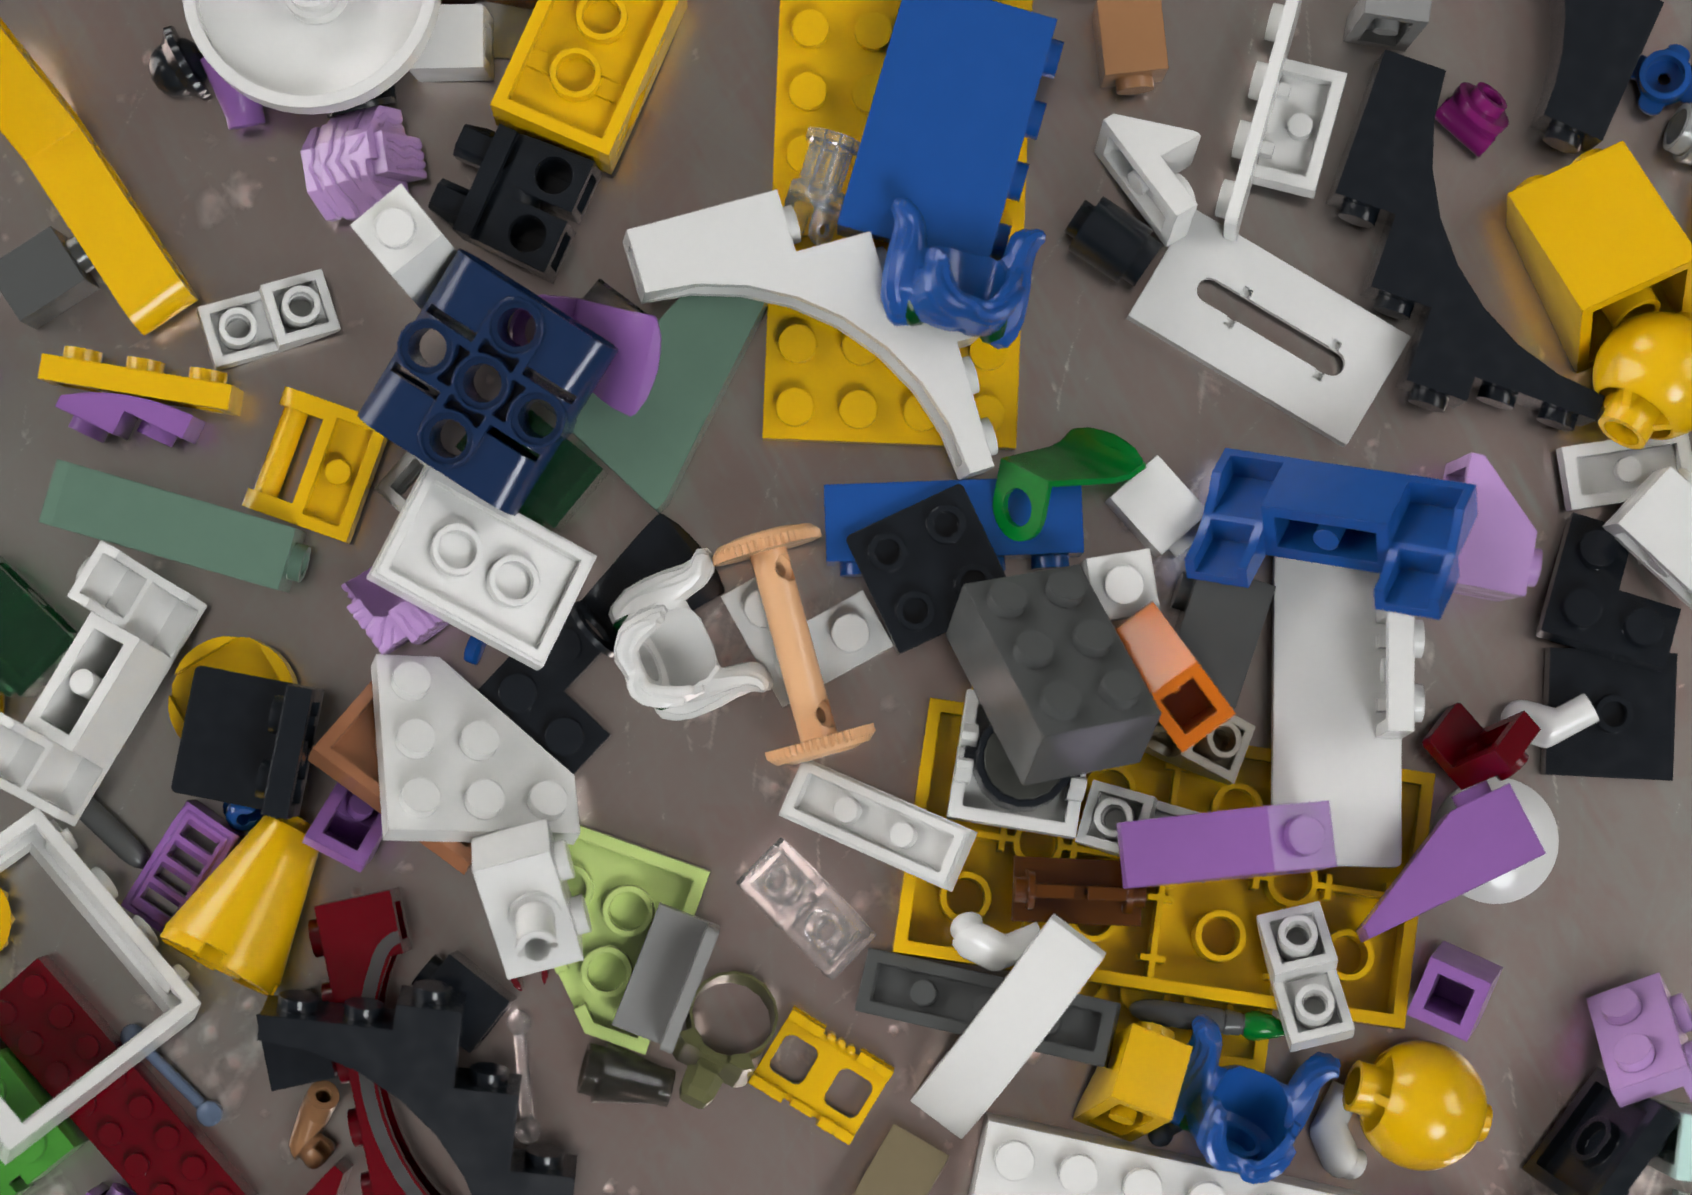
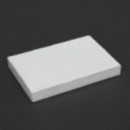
M426 464L420 472L366 579L538 671L543 668L597 556L520 513L513 516L493 507Z

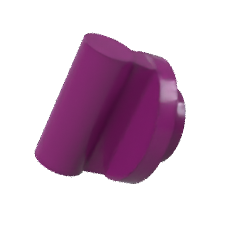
M1467 82L1461 83L1454 90L1453 95L1450 98L1448 97L1437 109L1435 120L1478 158L1495 141V137L1501 134L1509 125V120L1505 113L1507 109L1505 99L1497 90L1483 82H1479L1476 86Z

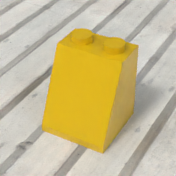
M1620 141L1603 150L1600 148L1588 150L1578 156L1572 164L1546 176H1531L1522 181L1513 191L1507 193L1506 228L1576 373L1593 367L1596 354L1602 342L1613 329L1629 318L1656 311L1687 312L1692 314V243L1624 141Z

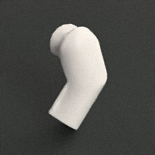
M1333 1080L1310 1126V1138L1322 1167L1335 1178L1352 1180L1360 1177L1365 1171L1367 1156L1364 1150L1357 1148L1348 1128L1353 1112L1346 1111L1343 1107L1344 1085Z

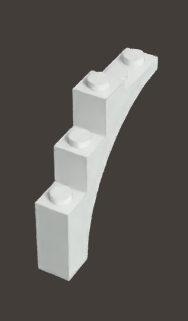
M777 189L626 230L623 246L641 304L686 296L743 297L791 308L830 325L877 356L913 393L940 434L958 480L982 475L994 467L992 456L998 454L995 431L987 417L980 419L973 394L979 393L980 390L976 368L970 356L962 357L959 348L970 346L979 337L967 336L959 331H945L926 323L913 327L894 326L887 319L880 299L882 274L887 252L883 246L875 248L870 231L796 251L794 244L801 242V232L797 216L792 205L782 207Z

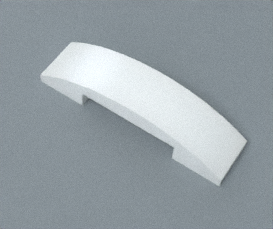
M1053 913L1017 960L1010 973L949 1052H946L910 1101L958 1138L962 1139L1036 1050L1105 957L1106 952Z

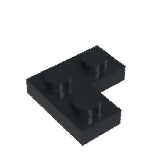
M1573 512L1566 522L1535 636L1657 674L1661 673L1667 665L1681 609L1619 590L1629 551L1602 527L1606 522Z
M569 613L543 668L536 671L509 656L478 689L483 696L574 775L612 736L566 692L602 654L582 633L571 613Z

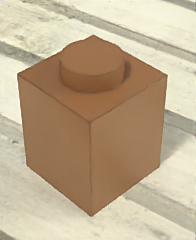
M1096 0L1092 12L1100 88L1116 87L1118 95H1136L1154 90V83L1162 82L1169 69L1161 0Z

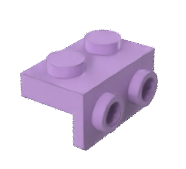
M1658 972L1586 998L1610 1089L1620 1108L1680 1087H1684L1692 1102V1040L1689 1041L1686 1034L1692 1031V1013L1683 993L1671 996Z

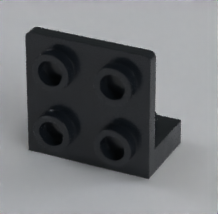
M961 484L945 489L847 537L849 549L888 629L887 634L894 645L897 655L947 632L963 584L1006 577L965 488Z
M198 666L194 671L171 784L172 791L179 794L261 809L262 815L283 819L298 817L310 766L308 757L314 746L325 690L218 668Z

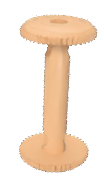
M811 523L788 524L752 533L718 547L712 556L713 565L716 567L751 560L801 741L798 744L765 752L767 761L776 766L783 764L795 765L853 749L861 743L871 740L876 731L874 723L837 733L787 549L822 537L820 528Z

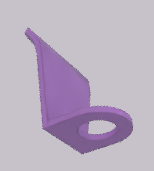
M538 295L608 340L618 349L616 356L593 393L613 409L630 417L635 415L647 400L659 369L662 336L658 318L655 315L625 310L582 298ZM524 309L515 311L509 327L511 339L522 346L528 344L525 337V327L532 316Z

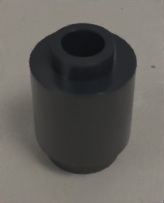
M1104 196L1096 206L1085 200L1064 231L1074 238L1068 247L1069 251L1118 283L1122 278L1133 286L1136 285L1163 245L1150 236L1153 231L1152 228Z

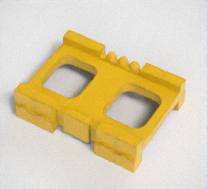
M794 1005L747 1083L780 1103L783 1099L789 1101V1105L810 1118L813 1116L818 1119L815 1125L850 1145L878 1096L893 1075L895 1067L864 1047L857 1053L854 1044L849 1043L846 1046V1040L843 1037H839L836 1040L835 1032L825 1033L827 1027L825 1023ZM789 1035L799 1037L813 1046L818 1053L804 1080L799 1083L789 1081L773 1071L770 1066L772 1057L784 1038ZM842 1069L854 1071L872 1085L871 1093L858 1114L853 1117L842 1114L825 1101L826 1092Z

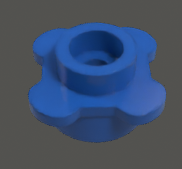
M1671 44L1666 49L1651 53L1648 57L1640 56L1631 79L1637 82L1641 94L1638 106L1643 113L1658 115L1665 106L1674 103L1692 104V70L1689 63L1690 52L1686 47L1680 44ZM1660 75H1668L1670 77L1669 84L1661 85L1658 82Z

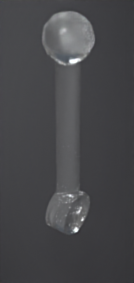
M515 1010L506 1019L507 1028L514 1036L517 1074H522L519 1098L521 1120L516 1126L515 1135L523 1144H531L538 1140L542 1130L540 1122L533 1117L526 1032L531 1027V1018L527 1012Z

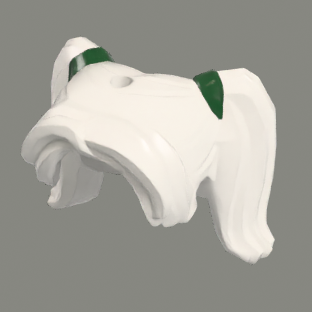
M708 548L696 549L692 558L687 562L650 575L624 589L609 610L608 615L613 624V630L617 634L614 646V662L625 676L626 687L632 698L642 705L653 707L662 719L672 721L692 719L713 711L750 692L764 693L774 687L771 673L768 672L765 665L758 662H745L721 667L716 657L715 647L702 619L691 610L686 599L703 588L715 572V566L712 561L713 554Z

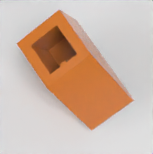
M1153 601L1115 628L1162 713L1159 722L1182 753L1236 715L1235 711Z

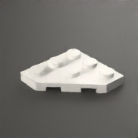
M376 654L371 665L383 841L471 842L473 837L547 818L555 842L566 840L567 844L575 843L580 835L574 774L440 657Z

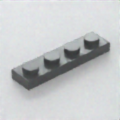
M868 948L855 1011L962 1035L1005 978ZM1077 994L1034 1052L1108 1068L1122 1004Z

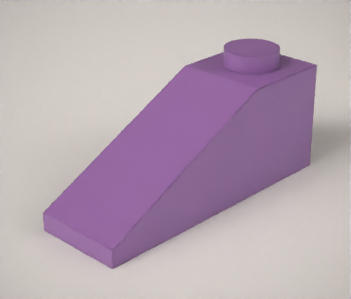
M1486 780L1451 797L1456 809L1450 811L1438 821L1355 931L1361 943L1546 854L1510 783L1492 791Z
M1329 800L1259 806L1116 823L1123 889L1308 873L1337 867Z

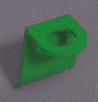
M1091 427L1071 429L1061 441L1052 446L1001 458L993 497L995 520L1000 530L1011 540L1020 542L1031 540L1040 533L1044 526L1052 487L1122 482L1132 479L1146 468V463L1136 448L1113 433ZM1016 488L1023 490L1031 503V516L1024 526L1017 525L1011 519L1008 511L1009 496Z

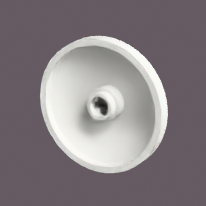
M182 0L190 33L198 49L225 82L245 97L265 107L294 114L316 115L338 112L361 105L379 96L399 81L416 63L424 51L437 22L441 0Z

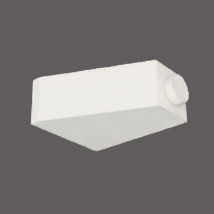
M399 184L351 223L350 226L390 275L422 310L457 251L405 187ZM439 308L436 309V312L442 314L443 316L447 317L453 322H456L468 331H472L468 327L464 326L454 318L450 317L449 315L441 311Z

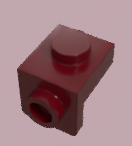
M1456 703L1445 710L1424 737L1422 744L1457 786L1463 790L1492 777L1502 781L1514 775L1527 762L1529 755L1525 750L1541 729L1525 710L1482 728L1461 703Z

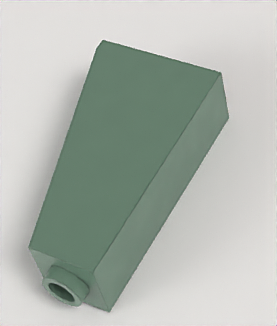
M680 297L658 320L662 336L659 369L649 396L637 413L630 417L613 409L592 393L578 415L573 434L657 513H662L669 506L767 311L768 303L743 297Z
M59 459L56 461L38 521L287 593L290 592L293 581L300 583L303 580L311 555V546L304 544L307 534L305 531Z

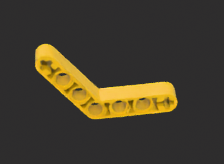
M0 17V131L25 160L127 317L139 332L146 336L197 302L198 298L77 113Z

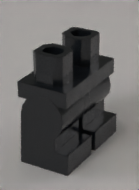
M465 124L455 144L453 156L459 161L478 168L477 175L470 190L442 178L435 188L428 208L435 215L453 226L452 229L464 241L513 262L553 284L576 232L568 221L540 209L542 206L555 211L557 215L580 224L602 177L601 170L594 160L539 139L520 134L516 130L499 124L496 132L487 128Z

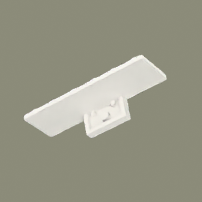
M1273 556L1272 585L1276 586L1272 597L1271 805L1329 800L1337 867L1396 868L1402 862V738L1415 731V723L1422 722L1425 710L1423 684H1415V658H1422L1425 646L1423 620L1415 619V616L1375 609L1374 588L1381 573Z

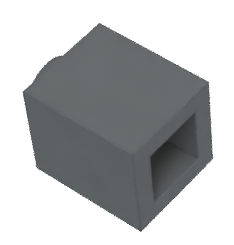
M51 226L0 258V291L19 321L36 330L99 290L100 287L90 273L95 267L75 236L68 239L67 236Z

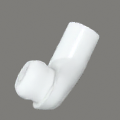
M1584 693L1556 708L1529 700H1515L1505 706L1501 713V720L1525 710L1541 729L1531 742V745L1542 748L1552 747L1599 722V717L1593 705Z
M975 912L961 913L954 918L950 925V933L954 938L953 947L959 955L990 971H1001L1015 965L1041 930L1038 923L1034 922L1003 934L983 924L981 915Z

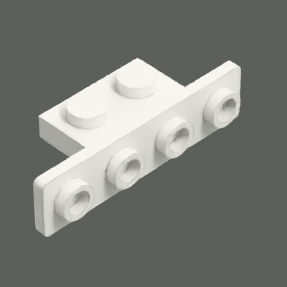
M1286 0L1285 5L1274 2L1269 15L1264 40L1274 42L1269 63L1261 61L1256 63L1248 98L1257 100V106L1252 122L1240 120L1231 157L1241 159L1236 181L1224 179L1216 205L1215 216L1225 219L1224 239L1237 240L1252 184L1314 199L1348 73L1287 59L1300 15L1302 0Z

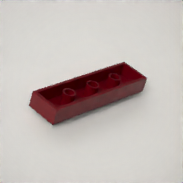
M49 955L38 957L0 991V1038L52 1098L56 1097L123 1045L120 1036ZM142 1061L69 1116L137 1195L258 1194Z

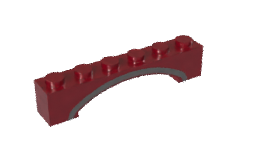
M399 887L314 906L316 919L308 921L309 939L315 957L324 956L329 982L321 984L322 1001L345 1004V1000L348 998L366 997L383 1002L385 1008L387 991L398 955L412 949ZM335 1062L340 1082L342 1084H351L355 1108L348 1109L347 1112L349 1132L354 1147H364L368 1171L362 1172L360 1177L362 1195H444L424 1171L411 1150L395 1112L391 1094L359 1072Z

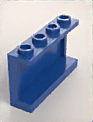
M901 0L838 219L837 235L851 237L870 231L873 239L890 243L894 230V217L891 205L895 199L906 197L919 208L925 219L927 245L951 247L964 253L989 256L997 261L1001 260L1012 228L1011 225L1000 222L1007 198L1019 202L1030 165L1017 161L1023 139L1026 137L1037 140L1047 105L1045 102L1035 100L1041 76L1054 79L1064 46V41L1052 38L1058 19L992 0Z

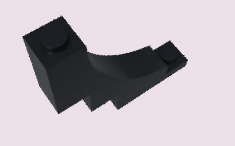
M1549 0L1551 35L1548 67L1541 98L1530 128L1544 133L1543 141L1546 144L1562 152L1577 154L1579 150L1586 152L1603 141L1664 2L1660 0Z

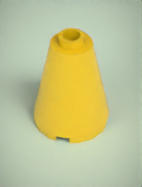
M264 815L164 925L165 928L159 938L183 955L212 971L216 969L232 977V981L264 996L274 995L282 981L319 853L314 848L302 843L311 824L299 817L275 819Z

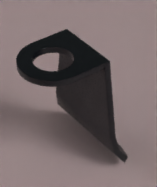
M659 513L629 544L585 597L574 603L570 613L575 623L599 651L610 658H614L617 634L613 630V624L608 615L611 605L624 589L643 578L687 562L692 558L696 549H702L701 546L678 523ZM716 568L707 584L686 599L691 610L694 611L724 593V586ZM586 620H588L597 629V631L600 633L603 639H601L593 631V629L590 627Z

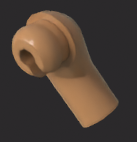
M318 1081L309 1087L300 1104L288 1143L294 1160L300 1158L309 1169L321 1167L335 1150L334 1142L322 1134L340 1098L338 1088L330 1081Z

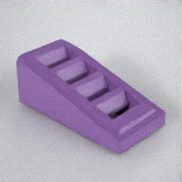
M187 800L121 903V906L134 915L140 916L148 925L162 933L165 928L164 925L171 917L144 899L150 888L176 905L178 911L247 834L230 827L223 817L198 800ZM192 827L218 844L212 854L186 837ZM178 848L205 865L199 875L172 857ZM164 868L191 886L186 896L159 878Z

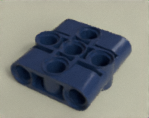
M459 248L416 320L408 323L401 331L397 341L396 353L357 416L373 430L483 501L507 514L516 516L561 442L565 441L573 433L578 415L616 356L618 349L596 332L487 262ZM439 308L441 311H443L450 317L454 318L455 320H457L458 322L468 327L477 334L474 335L473 333L463 328L456 322H453L452 320L448 319L442 314L436 312V309ZM519 309L527 310L533 316L536 323V332L533 339L524 346L515 343L508 332L510 316ZM431 329L438 331L446 342L444 359L435 366L429 364L420 352L422 336ZM485 364L493 366L501 377L502 387L500 392L491 401L482 398L474 387L475 374ZM401 366L408 370L411 374L400 369ZM536 371L537 373L541 374L542 376H544L545 378H547V379L550 380L551 382L555 383V384L558 385L559 387L563 388V389L566 390L567 392H569V393H571V394H573V395H575V396H577V397L575 398V400L572 399V398L569 397L567 394H565L563 391H561V390L558 389L557 387L553 386L552 384H550L549 382H547L546 380H544V379L541 378L540 376L536 375L534 372ZM539 399L548 402L557 414L556 426L548 436L536 433L528 421L530 407ZM450 419L459 422L467 433V444L460 455L449 453L441 442L440 433L442 427ZM522 445H524V446H526L527 448L533 450L534 452L540 454V456H539V457L536 456L534 453H532L531 451H529L528 449H526V448L523 447Z

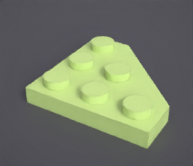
M580 825L579 837L574 844H568L575 878L568 879L567 883L571 896L583 894L591 921L592 932L582 934L584 960L554 968V970L559 975L574 1006L573 1010L585 1034L645 1055L651 1040L612 1026L614 1017L659 903L661 902L695 916L711 871Z

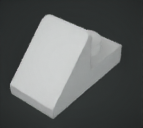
M1112 114L1103 119L1094 153L1165 247H1168L1187 236L1198 205L1192 187L1179 172L1191 165L1201 135L1189 129Z

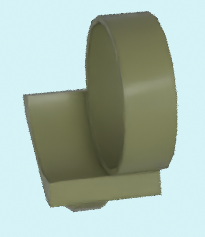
M738 971L720 972L704 980L697 989L685 1020L687 1030L680 1032L672 1053L677 1061L688 1066L679 1087L680 1099L695 1108L704 1109L712 1103L722 1083L733 1088L746 1086L755 1069L752 1060L760 1056L775 1034L778 1021L776 1000L768 987L753 975ZM734 983L746 986L760 996L768 1009L771 1024L768 1038L761 1046L748 1053L729 1056L712 1050L703 1043L704 1040L694 1023L693 1007L695 1000L701 992L715 984Z

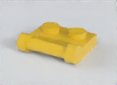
M285 386L279 401V405L283 406L284 409L254 490L247 489L241 506L350 544L388 439L360 420L357 416L358 411ZM307 417H315L323 421L293 503L279 499L278 496Z

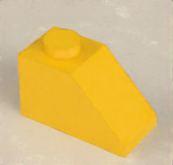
M1144 1021L1138 1022L1137 1025L1131 1024L1115 1035L1108 1068L1097 1066L1075 1109L1072 1120L1129 1142L1172 1121L1193 1047L1174 1040L1175 1033L1165 1026Z

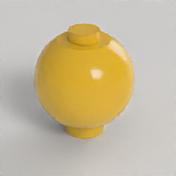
M1665 311L1639 314L1622 322L1613 329L1598 349L1593 365V389L1598 394L1600 393L1605 396L1601 407L1604 413L1600 417L1598 425L1607 437L1619 445L1630 449H1642L1649 439H1672L1692 431V314Z
M1426 1040L1407 1041L1394 1045L1382 1052L1373 1064L1357 1060L1350 1068L1344 1084L1343 1107L1346 1111L1359 1114L1361 1129L1368 1142L1385 1159L1406 1169L1430 1171L1450 1166L1465 1157L1477 1142L1484 1141L1491 1128L1493 1110L1491 1105L1487 1104L1485 1087L1478 1072L1463 1055L1441 1043Z

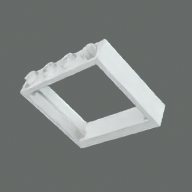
M37 807L0 833V873L30 852L164 1014L23 1122L20 1121L0 1096V1160L5 1166L191 1023L201 1006L200 1000L196 997L200 993L188 980L189 972L179 964H175L173 967L169 965L156 949L159 946V941L148 923L138 915H134L132 918L128 916L115 900L118 897V891L107 874L97 866L89 869L74 851L78 848V845L69 829L62 830L54 819L49 821Z

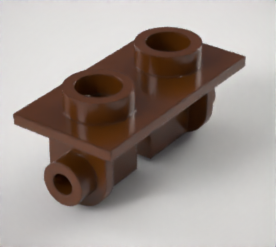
M1014 856L1011 921L1046 923L1054 913L1068 924L1141 927L1142 908L1146 906L1147 888L1123 889L1120 860Z

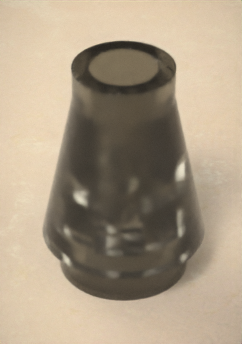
M605 1041L604 1045L589 1042L579 1072L577 1093L591 1096V1103L654 1104L667 1107L672 1095L676 1071L675 1069L658 1065L611 1042Z

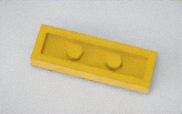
M64 346L63 356L45 353L41 355L37 378L54 386L89 392L130 395L162 404L239 417L241 414L244 391L231 384H227L228 374L225 372L190 367L188 377L165 374V363L133 356H127L125 367L101 363L102 352L74 346Z

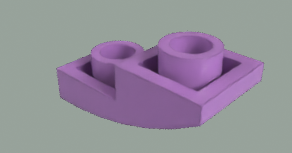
M105 392L60 395L55 407L74 415L68 427L102 443L105 442L109 433L128 440L138 418L142 419L137 429L138 432L171 448L177 437L196 444L206 424L205 421L172 406L124 394Z

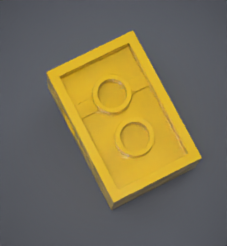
M538 0L490 103L496 125L502 124L516 130L520 134L539 139L594 160L600 170L612 175L688 7L687 0Z

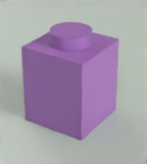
M1443 940L1429 959L1407 1015L1467 1042L1480 1023L1503 967Z

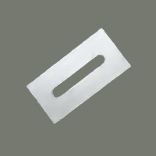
M1196 209L1187 236L1168 247L1126 319L1339 446L1345 447L1411 336L1239 234L1236 241L1224 239V225ZM1204 280L1215 281L1338 354L1343 361L1342 371L1336 376L1323 374L1316 370L1317 368L1253 330L1228 318L1226 314L1199 298L1197 294L1198 284Z

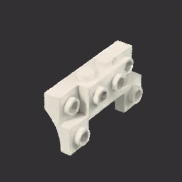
M102 540L92 556L87 558L80 566L76 575V582L67 595L68 598L88 609L91 613L24 723L22 724L0 712V788L74 827L208 606L190 593Z

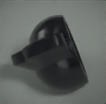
M171 25L163 28L162 42L154 49L149 59V73L154 84L162 92L173 97L194 95L205 100L211 95L205 85L207 75L200 62V59L204 58L197 45L189 39L180 38L174 26Z

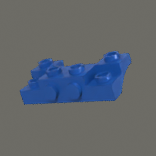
M1225 448L1212 471L1203 516L1191 548L1185 557L1187 578L1249 588L1266 555L1381 573L1374 588L1375 609L1440 620L1460 578L1459 555L1478 516L1476 484Z

